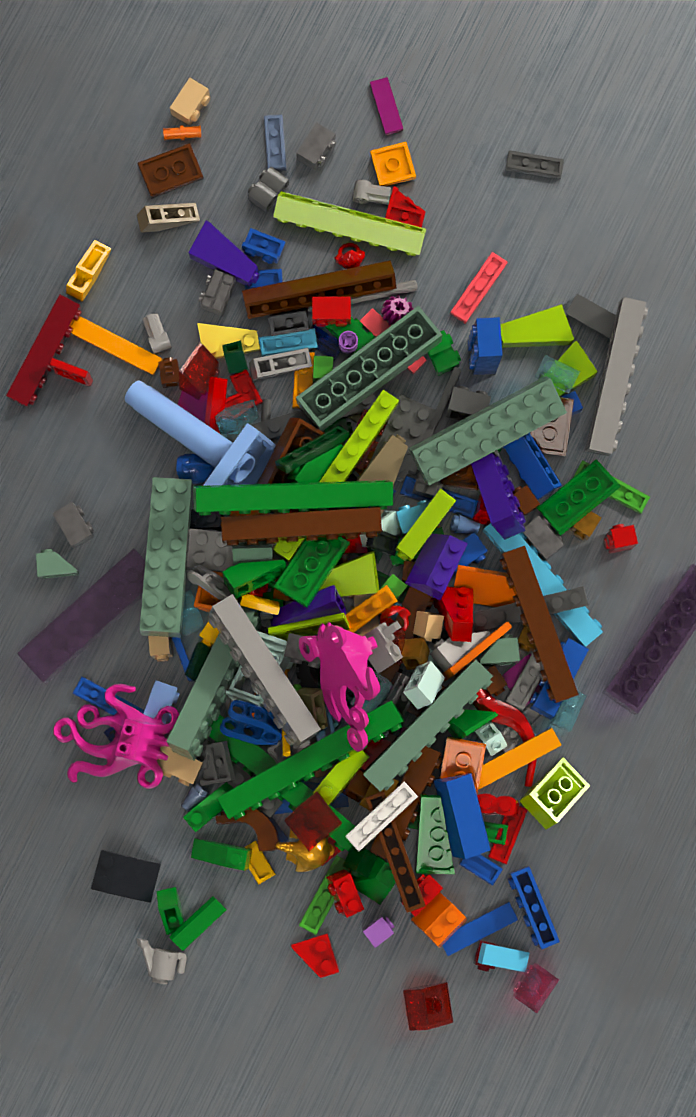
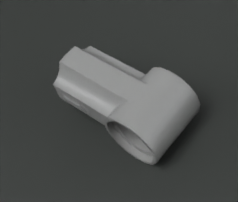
M356 180L352 200L360 204L374 202L389 205L391 187L372 185L371 182L366 180Z
M158 313L150 314L143 318L153 353L172 348Z

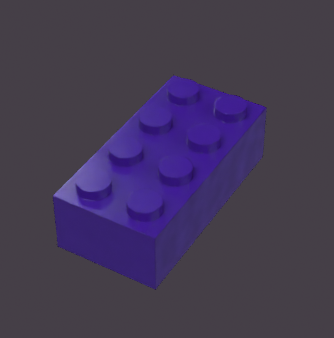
M490 453L471 463L491 525L504 540L526 531L523 524L526 523L525 517L518 510V507H520L519 500L512 492L515 491L511 480L508 481L507 478L509 471L506 465L502 464L499 456L495 457L493 453Z

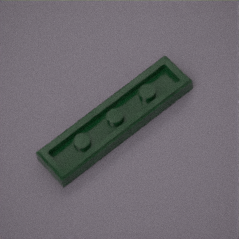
M337 426L275 461L276 467L287 474L349 439V431Z

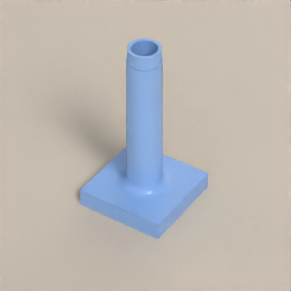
M140 380L133 383L126 392L125 402L133 407L136 412L215 468L203 486L258 483L276 444L256 428L247 423L236 440L231 442Z

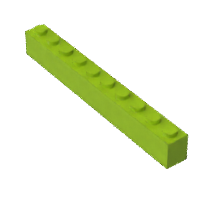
M382 390L320 482H342L348 479L398 406L399 400ZM310 508V512L317 511V508ZM306 538L298 539V542L293 543L279 540V543L273 549V553L290 563Z

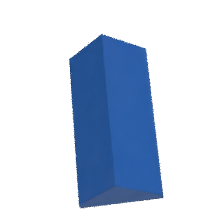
M472 773L434 780L437 795H440L452 856L467 859L490 851Z

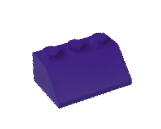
M431 534L426 540L405 584L441 600L468 543L451 535Z

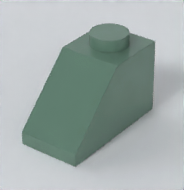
M52 549L41 550V553H36L37 576L40 579L79 575V571L59 554L53 552Z

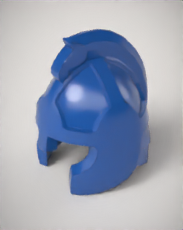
M196 454L181 455L178 457L176 464L178 478L190 479L193 485L205 482L215 469Z

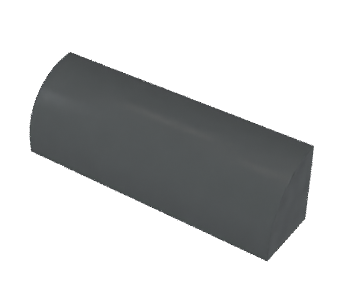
M576 294L566 314L611 338L616 315L585 297Z

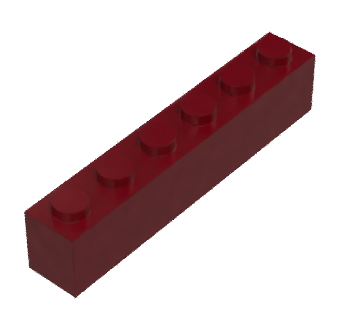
M59 294L6 395L9 399L27 408L35 404L38 395H36L38 389L44 387L47 378H45L47 372L53 370L50 366L51 359L55 358L57 354L60 355L65 346L63 344L65 338H69L74 328L71 326L74 320L78 321L82 315L80 304Z

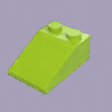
M563 757L527 791L519 802L545 829H548L559 822L590 785Z

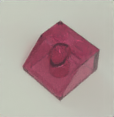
M534 963V965L530 964L524 972V975H526L522 982L518 981L515 985L513 996L532 1011L538 1013L559 979L537 963Z

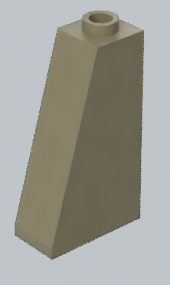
M398 434L396 436L390 435L356 481L389 480L393 482L394 486L408 446L405 444L406 440Z

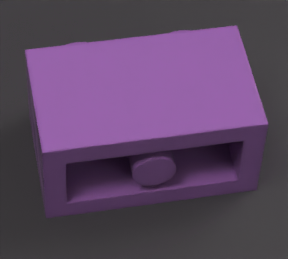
M380 915L362 930L376 948L394 934L392 930L394 925L387 916L383 918Z

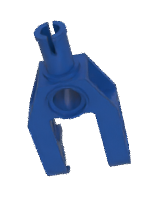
M234 700L230 704L228 709L230 717L223 719L220 725V730L224 735L254 745H277L278 741L282 739V728L279 729L273 720L275 717L271 711L268 712L264 707L241 700ZM233 707L241 708L242 713H236ZM252 713H258L261 715V719H255ZM225 723H231L234 729L226 728ZM244 729H250L253 735L245 734Z

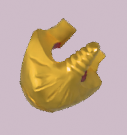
M302 822L301 827L290 828L289 837L299 839V841L278 842L275 845L278 850L287 852L286 860L292 861L296 865V872H306L322 866L329 856L335 852V847L329 844L319 831L306 822Z

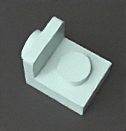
M491 721L475 731L481 742L486 744V748L491 756L507 747L501 732Z

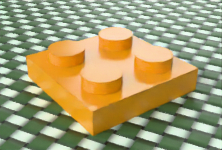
M407 142L370 151L379 186L386 187L416 179Z

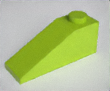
M354 750L349 753V758L338 762L313 793L327 805L333 803L370 757L363 750L360 752Z

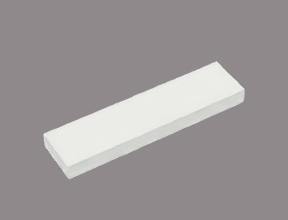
M403 782L345 837L360 851L418 796Z

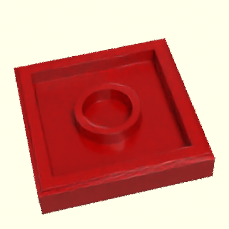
M55 358L51 359L50 366L55 374L86 386H91L93 379L88 371Z

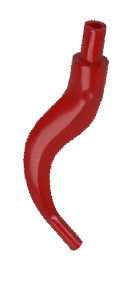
M467 666L458 671L457 674L459 675ZM481 688L476 693L478 698L473 702V705L478 711H490L498 714L497 717L491 720L492 722L513 728L523 742L535 737L530 723L520 710L493 698L486 689L483 690ZM537 759L528 763L524 784L526 787H532Z

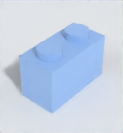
M155 680L143 714L155 718L161 708L172 706V703L176 704L180 695L177 692L178 688ZM163 714L162 722L164 724L171 721V714Z

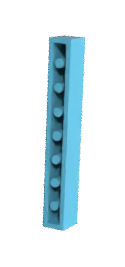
M491 523L483 529L484 534L501 553L522 546L526 547L543 596L567 590L563 586L564 581L557 574L554 575L550 571L551 566L546 560L542 561L538 557L539 552L533 545L529 546L526 543V537L522 532L504 540ZM585 606L554 614L572 637L584 647L603 633L601 624L588 615L590 612Z

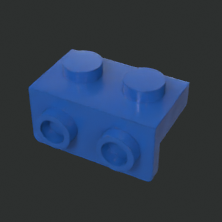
M250 228L245 242L242 243V251L250 257H260L262 261L268 264H278L286 241Z

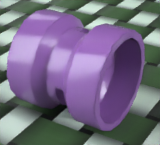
M344 331L339 336V348L345 354H352L358 347V337L353 331Z

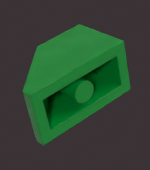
M176 887L156 891L158 909L166 935L174 933L184 923Z

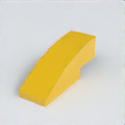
M94 240L76 266V272L66 285V293L83 302L111 252L110 247Z

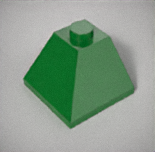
M464 709L465 711L457 719L453 717L448 722L450 726L447 729L453 738L464 739L489 723L498 714L490 711Z
M379 856L368 878L352 876L356 889L379 905L382 904L396 883L389 863Z

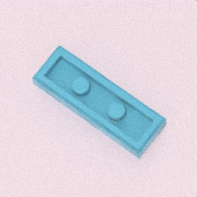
M315 328L276 336L259 337L262 357L304 348H318Z
M482 943L477 963L526 972L530 953Z

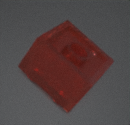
M200 342L179 371V389L198 400L202 394L206 395L208 392L210 377H218L220 373L219 362Z
M318 792L299 805L284 820L309 852L342 825V822Z
M447 982L403 990L409 1031L429 1030L453 1023Z

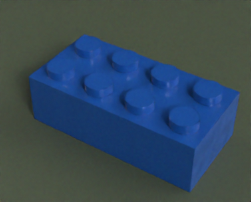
M500 317L476 318L475 325H472L467 345L468 351H471L469 370H473V375L496 374L503 356Z

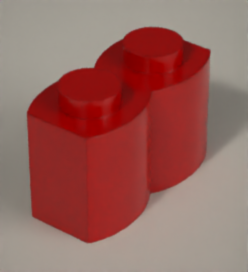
M491 794L477 795L482 814H499L507 818L518 816L519 801L510 796L495 797Z

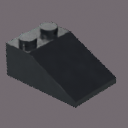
M101 850L91 889L151 903L161 864L108 850Z

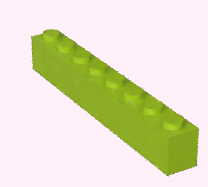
M282 191L277 196L273 215L274 218H278V221L282 223L293 222L298 227H312L317 232H332V235L336 237L347 236L356 242L363 240L369 242L368 244L372 246H386L391 251H405V254L410 256L420 255L427 230Z

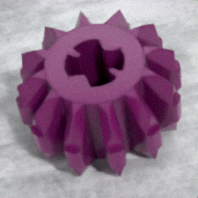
M399 295L396 298L391 296L389 300L386 299L381 310V314L384 315L383 321H389V325L395 324L414 309L412 308V302H406L407 298L401 299Z

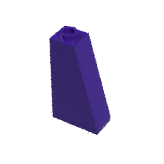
M206 220L188 252L190 259L212 270H218L234 276L236 281L250 287L253 283L256 284L260 276L258 266Z
M335 585L318 591L308 608L296 601L280 607L278 615L273 614V618L270 620L271 627L343 612L346 616V607Z

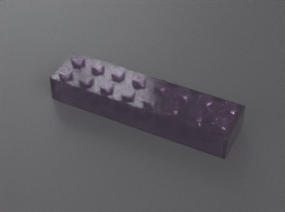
M133 548L17 653L43 683L47 684L142 598L145 560Z
M691 564L686 569L602 692L634 715L640 712L696 630V565Z

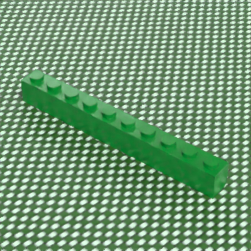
M389 480L193 486L194 511L199 512V515H211V512L219 511L221 515L231 514V511H239V514H250L251 510H259V513H271V510L278 509L280 513H288L290 509H298V512H310V508H317V511H328L329 508L344 510L349 509V507L361 509L368 508V506L380 507V510L387 509V506H393V482Z
M391 700L367 714L369 723L365 731L368 736V742L372 740L374 743L385 737L384 733L390 730L393 733L402 728L401 724L405 721L394 701ZM344 726L218 797L217 799L227 818H234L236 821L246 815L245 811L250 808L254 811L263 806L262 802L268 798L270 801L281 796L279 792L284 789L287 791L294 789L298 786L297 782L304 779L306 782L315 777L314 773L321 769L324 772L333 767L331 763L339 760V762H342L349 758V753L354 751L347 739V731L351 726Z
M219 715L218 719L213 721L209 737L215 741L214 743L227 741L231 760L236 764L240 761L244 765L243 770L250 776L253 774L257 776L277 765L275 760L258 745L224 735L220 730V725L223 719H225L223 716ZM225 723L226 728L234 729L231 723ZM297 782L298 786L290 791L284 789L279 792L281 796L278 799L280 801L283 799L287 800L290 803L288 807L296 814L299 811L304 814L303 820L311 826L316 824L320 828L319 833L326 839L331 837L336 841L334 845L342 852L346 849L349 852L353 848V845L345 836L356 826L332 806L323 802L303 782Z

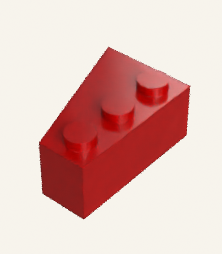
M447 587L441 600L434 598L433 605L438 609L439 615L444 616V627L451 641L471 642L473 588Z

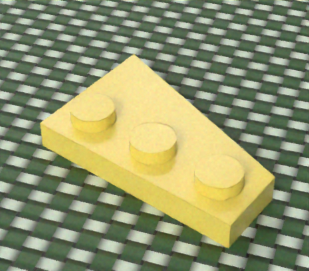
M197 323L204 361L224 358L222 345L240 340L244 353L260 351L257 330Z

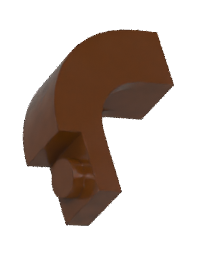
M250 808L245 811L246 815L236 821L234 818L228 819L224 811L220 812L221 815L216 816V824L218 825L234 823L250 825L257 834L259 852L278 850L275 847L276 843L280 842L277 830L270 819L260 811H253Z

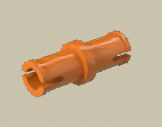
M180 125L177 128H163L164 140L181 139L183 141L185 138H201V126L184 127Z

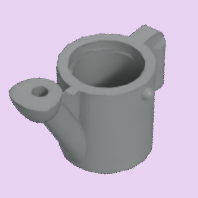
M136 939L138 946L142 949L148 976L152 977V982L168 984V980H173L177 960H179L177 973L183 974L185 972L187 958L184 953L161 948L152 949L148 940Z

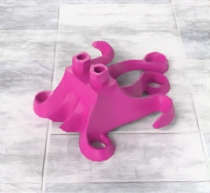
M330 622L326 626L322 623L318 629L317 636H302L299 639V649L302 656L308 662H312L316 657H319L320 685L325 704L331 716L338 724L343 717L348 725L351 726L347 731L348 742L354 750L360 752L368 744L365 728L369 723V718L365 710L362 709L365 699L372 700L380 693L379 681L373 669L367 667V660L373 654L372 650L378 646L373 636L366 638V636H360L344 630L340 626L332 625ZM306 644L309 646L310 653L306 649ZM347 687L355 695V703L350 710L346 702Z
M114 684L108 687L104 693L105 701L116 709L117 713L100 717L96 706L89 704L82 706L78 710L77 721L85 729H93L99 725L113 727L116 732L112 742L106 745H92L86 742L79 735L76 723L70 718L59 719L54 725L53 733L58 741L68 743L74 739L76 745L84 752L95 757L107 759L106 765H95L85 761L72 763L67 771L69 780L73 783L77 782V774L79 772H85L97 777H107L130 766L141 764L137 773L139 785L146 789L158 786L162 780L163 771L157 759L165 761L168 759V756L160 748L163 746L169 747L166 742L167 738L164 735L172 731L179 716L178 710L172 706H165L158 711L155 718H151L115 697L117 692L132 693L136 690V687L125 684ZM91 711L94 714V719L87 723L84 715ZM170 713L172 716L171 721L164 724L162 722L163 714ZM64 725L70 727L71 732L68 736L61 734V728ZM149 770H152L154 773V780L152 782H148L145 779V774Z

